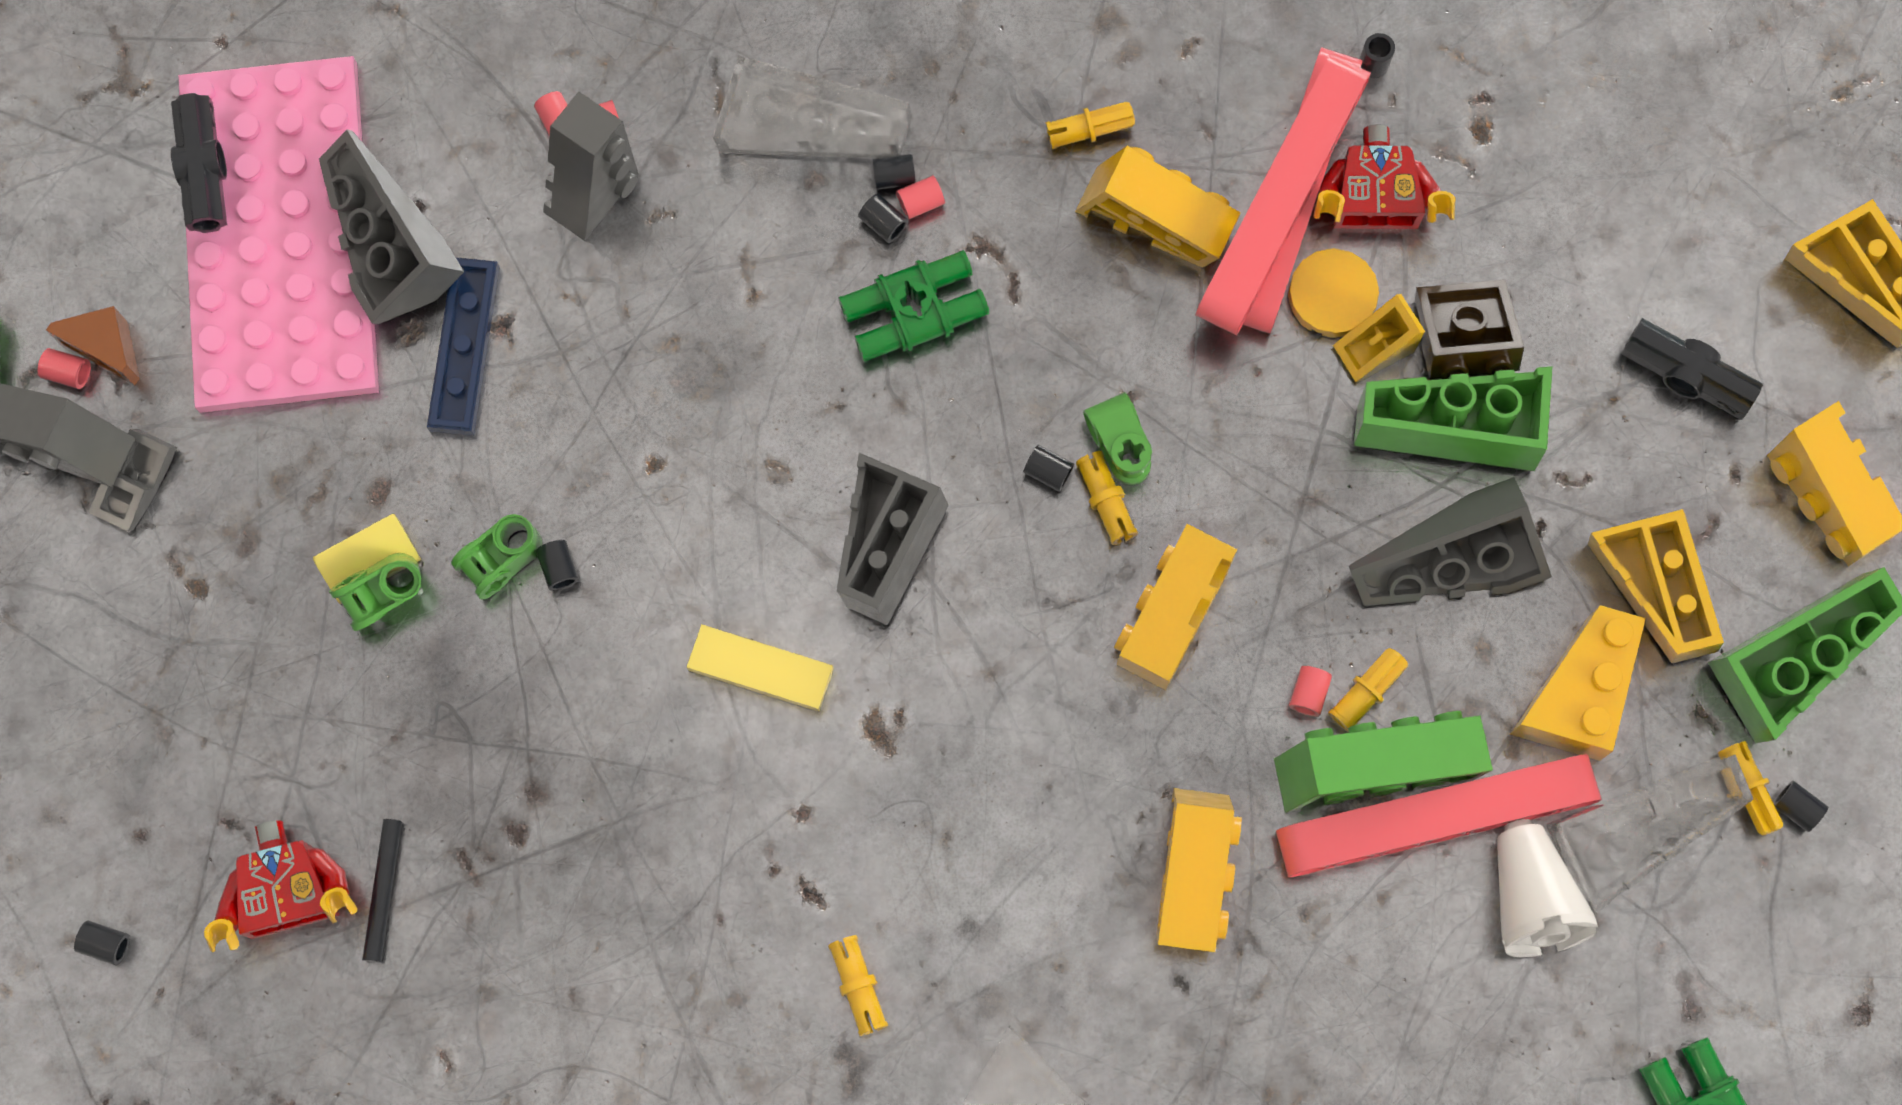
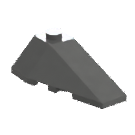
M346 129L319 158L330 206L338 211L343 234L339 235L338 238L341 250L348 251L353 273L348 274L351 290L371 323L380 324L436 301L464 273V270L441 234L353 131Z
M1514 477L1466 495L1349 565L1364 606L1419 601L1424 595L1447 593L1449 598L1465 597V592L1491 590L1492 595L1505 594L1552 577L1528 505Z

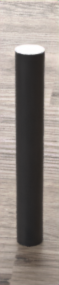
M383 819L362 957L363 961L377 963L382 961L402 821Z

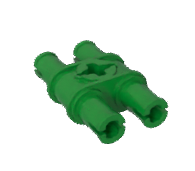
M964 250L928 264L925 260H917L915 265L887 276H883V274L878 275V278L874 279L875 284L838 297L847 323L883 309L891 313V323L855 336V342L863 362L899 348L903 352L913 351L914 346L943 335L945 338L950 337V334L954 332V327L989 315V307L981 289L947 302H943L942 299L938 300L936 296L938 288L973 276L972 267ZM907 295L910 296L911 300H914L917 306H921V316H918L917 312L913 311L910 305L907 306Z
M1708 1037L1681 1048L1701 1087L1698 1090L1699 1095L1693 1098L1691 1095L1685 1096L1666 1057L1639 1069L1657 1105H1747L1737 1086L1740 1083L1739 1080L1735 1079L1733 1075H1727Z

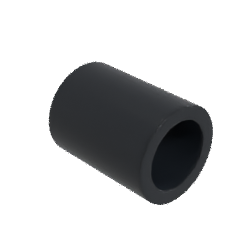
M1375 33L1365 41L1360 59L1363 60L1361 68L1371 72L1370 78H1379L1388 71L1395 52V43L1392 38L1383 33Z
M912 154L872 159L876 190L909 186L916 183Z
M878 193L867 200L858 214V217L888 243L894 241L903 232L909 221L908 218Z
M1037 445L1030 455L1023 473L1060 492L1072 472L1074 463Z
M566 540L551 541L536 549V554L549 590L564 589L579 581Z
M1794 780L1782 790L1774 801L1777 810L1807 832H1810L1821 821L1829 806Z
M87 920L82 924L76 935L74 951L117 966L123 960L128 950L130 935Z

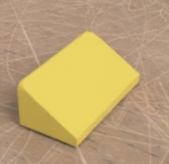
M391 514L314 556L313 561L329 588L332 589L347 577L366 570L389 555L405 553L412 556L417 562L421 558L400 520L395 514ZM405 567L393 568L388 572L386 578L402 571ZM336 598V600L338 601V603H339V604H342V603L340 602L339 598Z

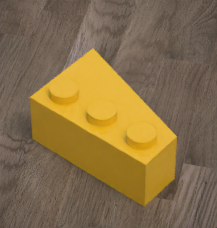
M1125 146L1096 168L1075 210L1076 213L1088 217L1092 210L1116 221L1113 229L1126 234L1129 227L1143 232L1154 238L1152 246L1202 268L1220 258L1241 212L1229 206V201L1222 195L1214 192H1205L1193 185L1191 178L1183 172L1173 169L1168 170L1154 162V157L1149 152L1138 147Z
M1872 199L1793 244L1785 260L1898 348L1902 346V242Z
M1837 401L1793 429L1767 454V457L1771 461L1770 466L1777 479L1784 484H1788L1797 496L1798 505L1802 513L1809 520L1815 521L1825 534V541L1829 550L1837 558L1843 559L1849 567L1902 532V515L1882 478L1877 476L1871 479L1859 457L1866 452V449L1860 439L1851 441L1839 420V417L1844 415L1845 411L1840 402Z
M1683 509L1591 533L1588 546L1639 617L1646 618L1644 625L1671 663L1719 651L1724 641Z
M1186 524L1176 546L1173 547L1169 544L1156 569L1162 571L1156 585L1147 584L1135 608L1142 612L1134 627L1126 623L1114 646L1115 649L1121 651L1117 665L1166 690L1228 574L1237 549Z
M1600 605L1587 617L1509 735L1578 755L1588 754L1589 758L1598 761L1612 753L1646 618Z
M1173 788L1172 802H1174L1171 830L1168 831L1167 838L1168 853L1162 881L1156 933L1158 945L1215 952L1217 938L1226 939L1229 911L1221 910L1223 892L1231 893L1233 889L1235 864L1227 862L1230 845L1238 846L1242 818L1234 816L1235 810L1229 795Z

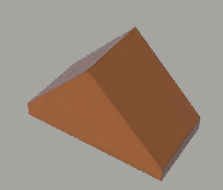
M114 306L51 322L47 327L46 331L63 347L88 359L134 386L139 381L140 377L128 322Z

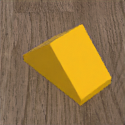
M1397 294L1333 344V347L1355 382H1360L1414 353L1425 330L1402 294Z

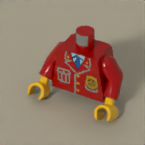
M1376 124L1363 129V146L1353 145L1348 147L1345 158L1334 161L1321 183L1313 216L1319 219L1320 214L1323 212L1334 215V229H1418L1425 215V208L1427 209V221L1429 223L1436 222V214L1438 213L1446 214L1450 220H1454L1456 200L1453 194L1440 189L1422 162L1414 159L1411 147L1390 146L1389 127Z
M269 821L255 826L260 851L237 858L236 869L229 874L217 907L215 919L205 927L204 937L211 952L216 951V944L223 939H226L230 950H236L239 947V940L235 932L237 929H239L240 935L255 939L325 919H330L332 923H336L335 917L340 916V908L346 906L350 914L353 915L357 912V907L349 896L346 873L337 862L323 849L312 848L311 845L303 840L287 843L283 821Z

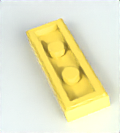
M702 624L686 667L688 671L818 712L820 711L834 670L833 665Z

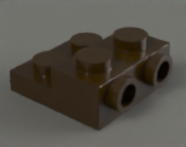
M1505 279L1416 287L1415 303L1421 326L1425 330L1421 346L1430 379H1449L1450 375L1468 373V376L1479 374L1494 375L1495 371H1520L1524 344Z

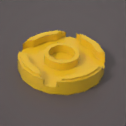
M1332 248L1316 251L1301 261L1292 275L1288 298L1291 311L1302 326L1310 331L1313 329L1318 333H1323L1322 336L1336 338L1345 336L1373 314L1377 307L1379 287L1375 273L1365 260L1350 251Z

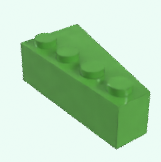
M1553 366L1538 367L1534 372L1515 373L1514 370L1495 371L1494 375L1469 377L1468 373L1453 374L1450 375L1449 379L1427 380L1426 377L1366 382L1357 406L1354 446L1535 471L1547 450Z
M1885 567L1863 573L1708 662L1755 744L1776 740L1787 729L1786 726L1816 700L1815 697L1843 674L1849 668L1848 665L1863 650L1868 649L1902 615V596Z
M1451 711L1434 716V722L1420 723L1419 717L1414 716L1392 721V727L1377 729L1375 722H1368L1348 728L1349 733L1334 735L1332 728L1309 731L1304 734V741L1274 758L1285 813L1301 811L1302 807L1321 797L1323 798L1324 806L1340 804L1346 800L1363 796V790L1367 789L1371 798L1406 790V784L1410 783L1412 790H1420L1477 779L1493 771L1481 716L1463 718L1461 711Z

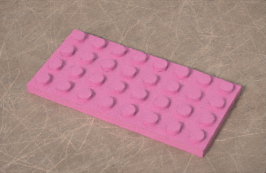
M354 56L178 75L179 95L188 93L209 95L213 101L217 140H219L222 146L227 166V178L222 180L227 225L221 227L219 231L210 233L189 231L186 227L195 408L199 413L379 393L375 324L371 323L351 290L348 274L353 273L348 251L341 250L338 236L343 234L338 211L330 206L319 158L346 129L353 131L362 141L358 69Z

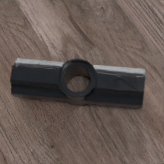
M196 93L179 95L176 100L171 101L176 146L171 148V162L176 181L181 186L185 226L189 231L202 233L216 232L221 227L227 225L222 180L227 178V166L222 146L219 140H217L213 101L209 95H198Z
M1641 318L1621 352L1622 355L1662 376L1664 384L1676 394L1690 399L1700 397L1741 420L1747 415L1763 386V383L1721 361L1719 352L1709 344L1696 339L1682 340L1644 318Z

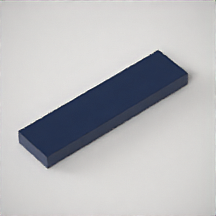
M456 258L464 273L448 288L427 428L430 432L474 436L500 266L497 261Z

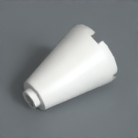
M1520 819L1506 824L1504 832L1497 837L1501 935L1506 954L1513 957L1541 956L1540 947L1556 944L1557 951L1559 952L1584 943L1595 936L1597 933L1596 927H1598L1597 919L1544 827L1540 824H1532L1530 819Z

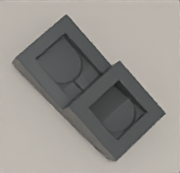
M140 429L129 430L128 434L136 439L113 487L103 484L99 485L89 511L90 514L128 532L134 530L150 505L177 449L176 446Z

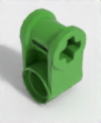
M1124 392L1083 410V416L1089 432L1096 445L1103 452L1104 458L1116 480L1125 485H1136L1143 482L1150 474L1152 449L1129 396ZM1130 453L1133 459L1139 458V463L1132 465L1129 459L1123 460V456Z
M517 514L506 515L479 538L464 546L454 556L451 565L457 571L462 570L477 588L475 594L479 599H487L500 591L514 575L536 559V549L542 546V538L536 528L525 517ZM519 530L527 531L526 542L521 547L515 549L508 548L509 537L514 532ZM479 563L486 570V574H483L477 565Z
M395 553L366 570L359 571L342 580L330 589L329 593L332 598H339L352 619L351 628L353 631H358L376 622L390 610L418 593L421 587L420 568L412 556L405 553ZM395 567H405L413 573V578L408 585L395 587L387 581L388 572ZM354 594H357L358 598L360 599L365 608L361 606L360 602Z

